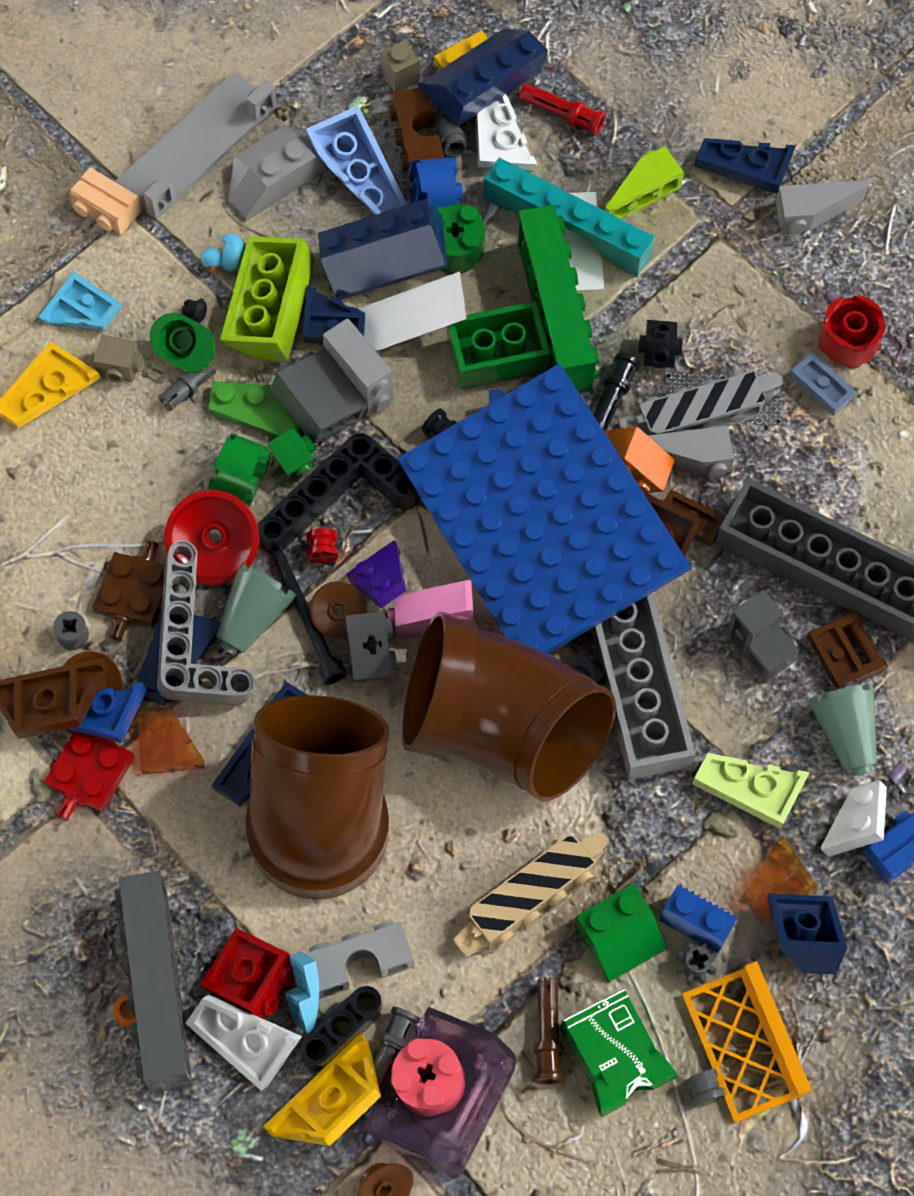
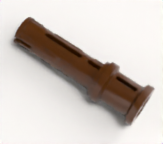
M547 977L537 979L539 1042H536L533 1047V1052L537 1055V1074L533 1078L534 1083L556 1085L565 1082V1076L561 1074V1054L564 1053V1046L559 1042L558 1026L559 979L550 977L548 992Z

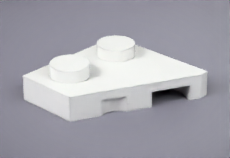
M880 780L850 790L821 846V850L828 857L884 840L887 787Z

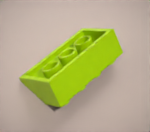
M248 236L220 338L222 344L261 361L288 362L315 260L304 238Z

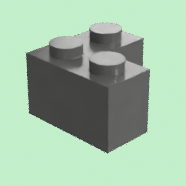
M762 590L733 610L725 635L766 683L796 661L799 649L795 638L790 633L785 634L780 628L784 615L782 613V606L773 596L769 597Z

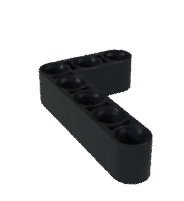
M357 433L349 437L260 521L258 525L260 544L263 550L270 554H273L276 550H285L361 477L392 504L402 510H410L416 507L420 496L399 461L372 437L365 433ZM360 449L367 451L364 455H357L354 452ZM379 469H388L390 472L382 475L378 474L376 471H378ZM336 470H344L346 472L340 476L332 474ZM402 488H410L411 490H413L409 494H402L399 492V490ZM315 490H321L324 492V494H322L321 496H312L311 492ZM292 511L302 512L298 517H290L288 515ZM273 531L280 533L276 538L266 537L268 533Z

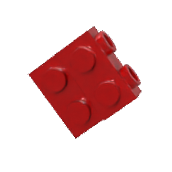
M235 928L200 986L205 991L231 1003L233 1006L264 1019L266 1015H272L278 1008V995L284 985L290 986L295 980L289 958L291 955L247 932Z

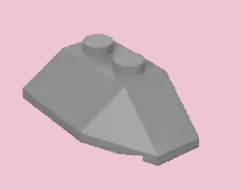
M281 127L234 156L228 200L246 222L329 168L318 157L307 133Z

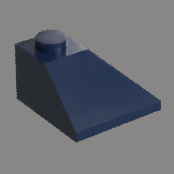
M768 893L767 901L780 950L803 973L836 975L846 953L847 944L833 896Z

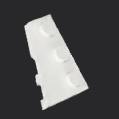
M507 94L475 115L478 167L492 168L500 157L523 170L535 171L537 162L528 151V142L517 126V117Z
M211 995L201 999L185 1023L261 1091L268 1087L302 1038V1036Z

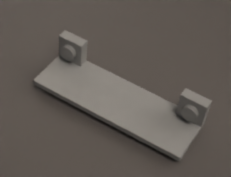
M233 72L114 182L138 195L141 208L157 219L277 107L275 86L266 80L259 87H254L239 74Z

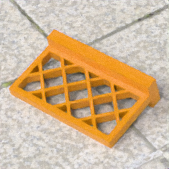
M757 961L744 966L745 968L682 993L712 1069H716L718 1073L717 1081L719 1086L725 1090L726 1096L724 1098L734 1123L812 1094V1089ZM739 979H742L747 990L742 1003L723 996L727 985ZM722 987L719 994L712 991L714 989ZM704 993L717 998L710 1016L696 1011L692 998ZM748 998H750L754 1009L746 1006ZM721 1001L739 1008L732 1026L714 1018ZM743 1010L757 1015L760 1021L755 1036L736 1028ZM699 1017L707 1020V1024L704 1029ZM712 1023L730 1030L723 1048L708 1041L707 1034ZM762 1029L768 1041L759 1038ZM734 1032L753 1040L746 1058L727 1050ZM757 1042L770 1047L773 1052L768 1068L750 1060ZM712 1049L721 1053L718 1061L716 1060ZM725 1055L743 1062L736 1081L721 1073L720 1066ZM775 1062H777L781 1073L772 1070ZM747 1065L766 1072L759 1090L740 1083ZM770 1074L785 1081L789 1091L788 1094L775 1098L763 1093ZM726 1082L734 1085L731 1094L728 1090ZM738 1087L757 1095L752 1108L740 1113L737 1112L733 1102ZM761 1097L770 1100L758 1105Z

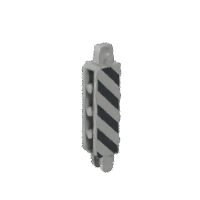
M755 370L746 373L739 371L726 379L719 381L708 380L695 388L678 389L668 396L661 398L656 396L650 397L639 404L637 412L619 419L618 428L637 426L646 435L730 426L759 417L763 404L780 395V387H782L784 380H782L781 374L779 375L775 372L757 376Z

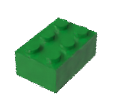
M536 301L466 315L467 319L447 326V340L460 389L542 373L550 368L551 352Z

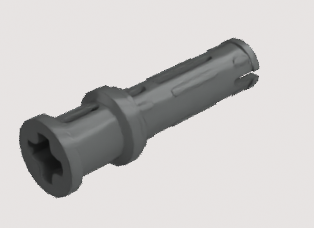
M395 1006L391 1009L393 1016L386 1032L380 1034L379 1043L381 1046L373 1062L381 1096L391 1077L395 1058L408 1045L407 1041L414 1025L419 1024L421 1020L417 1015ZM381 1097L367 1111L375 1113Z

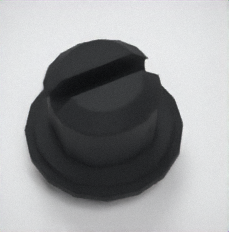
M200 298L197 301L187 299L182 306V315L197 323L204 320L207 312V304L204 299Z

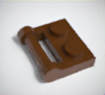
M858 612L850 613L809 631L807 635L836 690L845 688L867 677L878 675L889 667L885 659L879 657L861 625L862 619ZM843 630H850L868 664L862 665Z

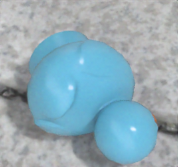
M226 234L221 237V240L224 242L222 254L215 248H207L202 252L201 261L205 267L210 268L212 273L219 265L228 272H234L240 268L246 243L237 234Z

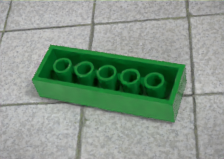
M555 205L521 210L518 217L517 245L531 300L537 303L551 352L549 369L560 363L579 393L592 391L593 379H597L596 365L599 364L597 347H591L589 339L592 338L591 324L589 319L584 320L582 313L585 311V301L583 294H578L575 285H578V274L575 267H570L569 259L572 258L569 241L564 242L562 236L565 233L562 215L557 216Z

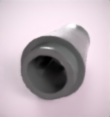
M445 114L439 115L435 122L443 153L449 157L461 155L467 148L466 135Z

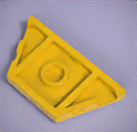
M360 1033L263 1126L272 1137L331 1146L381 1097L370 1046L365 1037Z

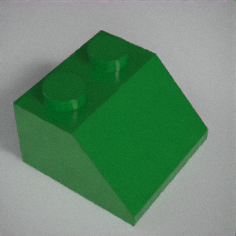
M635 883L576 916L574 927L608 983L667 949L654 915Z

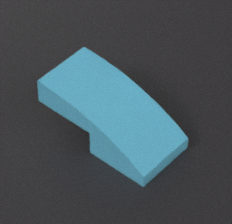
M301 951L289 956L297 987L285 992L293 1023L304 1032L309 1033L313 1031L317 1018L319 979L316 961Z

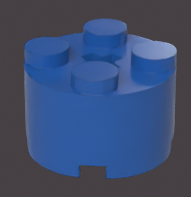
M455 157L420 159L410 162L409 178H414L413 188H409L411 203L428 198L435 207H446L458 204L457 201H462L461 183H456L455 178L457 174Z

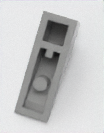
M868 180L780 186L776 199V208L781 233L791 232L798 234L810 231L864 201L869 185Z
M727 425L647 435L675 459L672 468L699 476L709 475L711 477H720L731 472L734 455Z

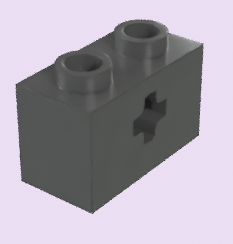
M384 611L345 616L343 620L351 682L390 678L392 670H397L395 651H389L388 638H393L391 619H385ZM368 639H372L373 644L379 645L374 655H370L369 649H363Z

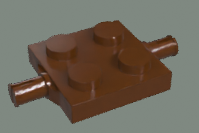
M146 541L141 556H129L114 552L92 609L95 613L109 616L115 620L109 637L115 641L116 639L117 641H122L127 625L140 624L152 628L155 626L162 608L165 569L164 564L156 563L153 560L159 544L155 541Z

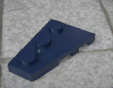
M704 138L694 166L777 194L793 157L796 145L786 144L785 148L770 147V143L759 142L758 146H748L736 140Z
M160 615L137 682L144 683L147 688L143 700L165 706L170 699L161 696L157 689L161 630ZM180 615L169 616L174 624L180 625L185 623V620ZM194 615L191 664H195L208 651V646L217 635L220 621ZM177 645L167 647L172 655L183 654L182 649ZM176 676L165 678L170 686L177 687L181 685L180 679Z

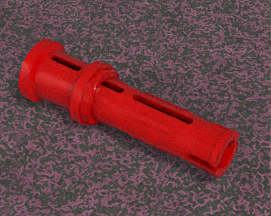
M527 82L524 83L519 94V100L526 101L567 119L569 125L573 127L578 125L590 130L594 136L599 134L606 119V112L603 110L597 112L584 106V102H570Z

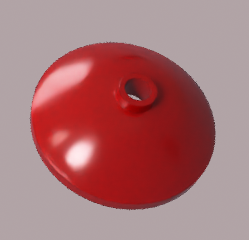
M204 490L189 495L176 505L167 520L164 540L167 554L170 546L176 541L185 540L192 543L197 550L196 582L205 585H220L234 580L241 563H244L247 568L252 565L259 549L260 535L254 514L242 500L224 491ZM212 530L220 532L221 538L219 541L211 538ZM184 555L173 556L178 563L184 564L189 562Z

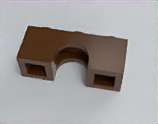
M419 87L392 92L393 104L388 105L390 121L396 122L397 128L394 129L396 146H402L403 153H400L402 170H408L409 174L411 161L442 158L444 154L439 135L422 136L416 133L420 129L433 127V112L430 98Z

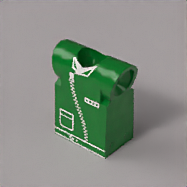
M624 988L567 1017L560 1025L561 1031L592 1085L595 1103L601 1118L625 1106L633 1091L654 1090L677 1078V1074L671 1064L655 1049L654 1043Z

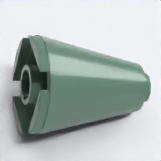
M241 563L237 569L216 638L221 641L218 646L234 656L237 651L244 653L291 604L296 594L290 589L285 594L286 591L281 589L282 584L253 567H250L248 570L247 566Z
M868 683L864 687H862V684L827 692L825 693L826 697L820 698V702L817 696L810 698V707L844 771L851 770L853 776L872 772L871 765L877 764L875 702L872 683Z

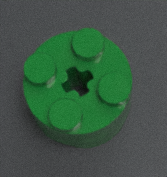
M455 204L446 207H436L442 214L448 263L447 268L440 270L448 274L466 273L473 269V266L483 258L485 250L484 221L478 214V210L472 205Z
M231 433L230 438L226 439L214 466V469H216L215 473L218 476L216 479L210 477L208 490L230 493L251 506L258 491V488H256L259 478L263 479L270 464L268 459L271 450H268L266 446Z

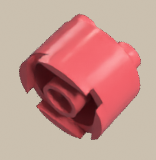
M434 1039L412 1040L398 1053L392 1066V1085L404 1105L417 1115L433 1117L448 1112L460 1102L464 1094L466 1084L462 1065L454 1051L441 1041ZM433 1072L435 1079L433 1081L428 1079L424 1083L423 1076L430 1075Z

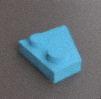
M72 272L38 318L45 324L105 331L123 306L120 302L75 272Z

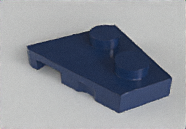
M307 285L303 342L324 343L323 334L347 318L364 337L365 312L353 306H346L343 301L333 296L330 299L318 293L315 287Z

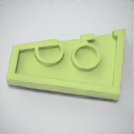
M707 753L692 784L781 829L810 772L798 770L797 773L780 770L779 766L769 764L767 767L749 764L747 760Z

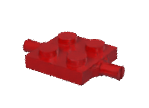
M74 731L44 781L47 787L61 793L65 798L55 815L64 821H68L77 805L89 806L103 813L135 758L133 752L118 746L115 741Z

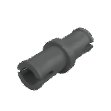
M211 366L204 372L181 373L177 376V381L158 396L160 402L163 403L172 397L164 405L167 410L172 411L187 396H193L198 392V387L216 373L215 367Z

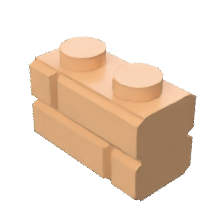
M89 168L81 177V180H78L70 190L73 209L83 217L88 215L93 217L98 225L106 231L113 229L119 234H123L142 209L138 195L93 168Z

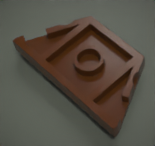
M102 657L0 680V711L19 739L81 726L108 671L109 663Z

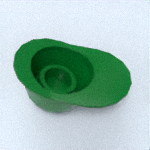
M167 313L157 318L151 327L149 335L151 347L155 354L163 360L191 373L202 371L212 362L216 351L215 340L211 332L203 325L184 315Z

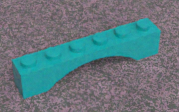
M500 157L484 178V199L507 211H521L555 205L557 216L562 215L565 228L590 243L612 265L638 277L652 255L655 236Z

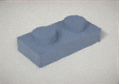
M813 352L796 365L789 375L833 416L849 403L857 392Z

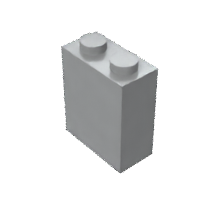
M348 318L323 334L324 348L369 403L365 410L368 416L375 411H382L387 408L393 400V381L390 367Z

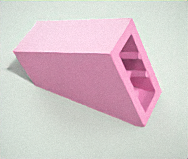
M471 580L407 593L395 598L394 608H388V619H391L392 627H395L396 638L423 637L431 619L439 611L473 620Z

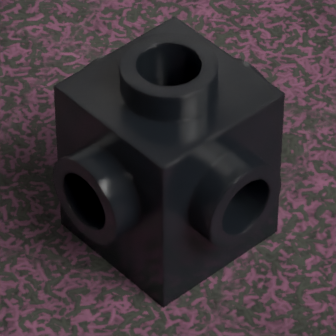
M647 320L645 335L639 336L638 353H644L643 366L674 368L675 356H681L683 338H677V322Z

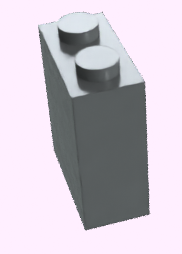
M325 348L316 353L312 351L306 353L298 362L291 366L289 364L281 366L275 372V378L270 387L276 398L304 434L310 437L314 445L361 420L369 404Z

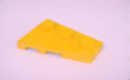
M51 341L0 398V417L19 429L99 380V372Z

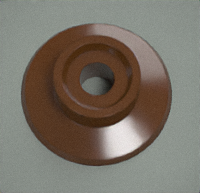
M341 581L330 582L320 587L310 602V617L314 626L322 634L331 638H346L343 620L345 616L367 613V604L362 593L355 586ZM334 606H341L344 610L343 615H334L332 608Z
M374 1164L363 1173L357 1196H408L413 1186V1174L408 1167L402 1164Z

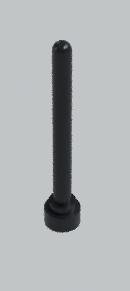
M276 550L272 555L287 590L289 591L290 589L296 594L293 603L319 657L320 669L318 673L323 684L332 685L337 683L347 675L342 661L332 657L322 633L314 626L311 620L309 605L284 552Z

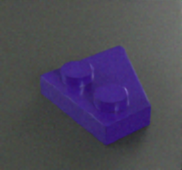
M395 540L365 561L358 563L355 568L346 573L350 584L355 586L379 608H383L407 591L403 578V565L399 556L401 551Z

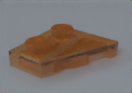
M782 835L776 841L743 897L762 925L772 919L767 901L768 893L812 895L818 891L819 887L785 836Z

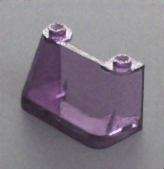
M428 1007L423 1017L416 1024L415 1033L417 1039L438 1040L454 1051L462 1065L466 1084L460 1102L448 1112L433 1117H423L410 1111L401 1101L400 1097L397 1096L392 1107L381 1104L370 1111L363 1131L376 1140L438 1173L455 1179L466 1168L514 1073L516 1056L494 1032ZM431 1072L430 1075H424L422 1079L425 1083L428 1079L433 1081L435 1076Z

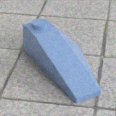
M359 106L305 130L318 157L374 215L407 205Z

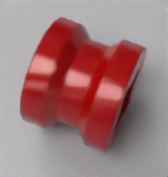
M317 528L308 531L306 539L307 543L310 544V549L307 551V558L310 562L325 564L334 562L339 558L338 549L335 547V543L338 541L335 530Z

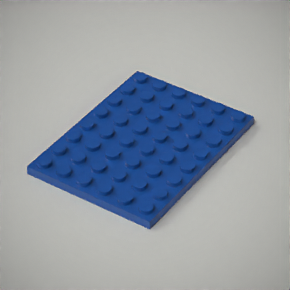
M560 363L397 458L503 635L544 653H551L691 570L689 562Z

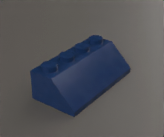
M502 29L419 83V88L458 127L541 72L548 50L529 30Z
M428 198L318 233L320 259L334 295L339 300L448 267L442 214Z

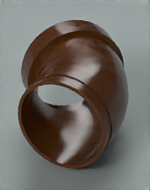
M439 611L433 616L423 635L412 668L403 710L402 745L407 751L441 758L447 753L466 759L506 778L519 788L528 791L535 799L550 801L562 796L573 788L599 757L614 724L616 701L610 690L598 685L596 681L561 660L514 639L477 628L475 621L472 619Z
M305 695L282 698L268 703L256 713L254 718L255 733L252 739L250 800L245 818L246 836L252 857L261 873L273 885L288 894L306 899H328L344 895L356 889L370 878L380 865L387 850L389 841V813L383 794L389 727L386 721L372 709L341 698Z

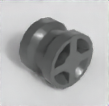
M67 611L55 619L53 625L54 633L62 647L68 650H76L86 644L89 632L84 618L79 613Z
M716 1069L698 1073L684 1081L686 1088L691 1090L693 1094L692 1103L694 1108L709 1105L726 1096L724 1088L718 1085Z

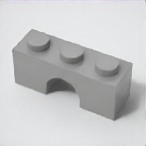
M386 921L374 926V931L362 935L359 931L352 932L343 936L341 942L329 945L328 942L319 943L310 947V952L305 953L316 961L319 979V999L350 989L346 970L349 964L357 958L373 960L377 964L382 978L414 968V959L401 922L393 924V921Z

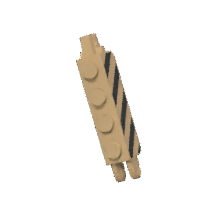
M604 832L592 833V836L589 835L581 842L576 837L565 836L480 899L470 908L469 924L453 939L456 948L466 958L485 947L490 951L496 945L499 948L507 945L514 939L515 935L513 933L523 925L525 928H529L542 917L540 912L548 906L552 908L559 906L567 899L568 895L566 893L575 886L580 889L594 878L592 873L595 871L596 861L606 854L609 844L607 835H604Z

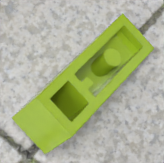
M665 146L656 151H648L631 170L606 205L605 211L623 219L680 189L684 171Z

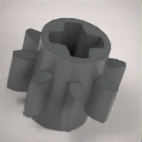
M689 942L687 946L688 953L678 952L676 958L682 961L683 964L677 967L676 972H684L688 977L686 983L688 985L692 980H699L704 985L707 981L706 973L715 975L717 969L711 966V963L716 960L718 955L709 954L706 950L707 943H704L702 947H694V944ZM692 958H695L697 962L703 961L704 964L700 970L697 965H690Z

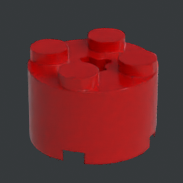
M854 295L853 298L846 299L841 297L832 302L826 311L819 334L820 350L834 362L851 369L859 368L861 364L868 362L875 356L886 329V323L882 316L883 312L879 305L873 300L860 295Z

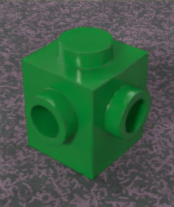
M296 427L290 428L267 444L287 475L295 472L297 477L313 467L311 461L316 458L313 452L317 448L307 434L301 436Z

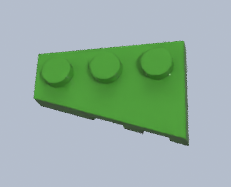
M212 381L209 413L242 427H252L262 431L263 435L271 438L273 436H280L292 427H296L300 433V427L270 390L271 385Z

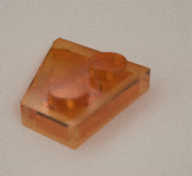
M170 706L137 710L142 775L205 768L204 759Z

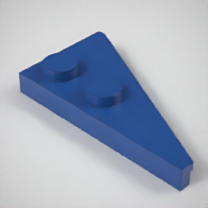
M136 682L133 683V688L114 691L111 687L97 692L82 725L68 729L122 743L145 696L146 686L144 683Z

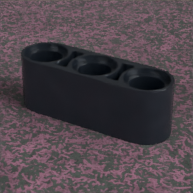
M362 986L356 989L305 1037L301 1043L300 1051L306 1067L314 1071L322 1070L360 1033L363 1034L379 1018L382 1012L381 995L375 988ZM367 997L373 999L376 1002V1006L371 1011L364 1012L357 1007L361 999ZM340 1021H345L351 1025L349 1033L343 1036L336 1035L332 1031L333 1026ZM321 1045L326 1049V1053L321 1059L313 1060L307 1056L310 1047Z

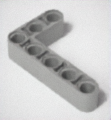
M176 541L170 546L165 561L157 689L161 696L170 700L241 705L248 700L254 689L255 680L251 672L243 668L191 664L197 550L189 541ZM184 555L189 562L184 564L178 563L173 556ZM176 584L182 585L187 592L178 594L173 591L171 586ZM180 615L185 620V623L180 625L174 624L169 616ZM177 645L182 649L183 654L172 655L167 647ZM176 676L180 679L181 685L177 687L170 686L165 678ZM209 679L213 683L214 688L203 689L199 685L198 680ZM234 681L244 684L246 691L237 692L232 689L230 683Z

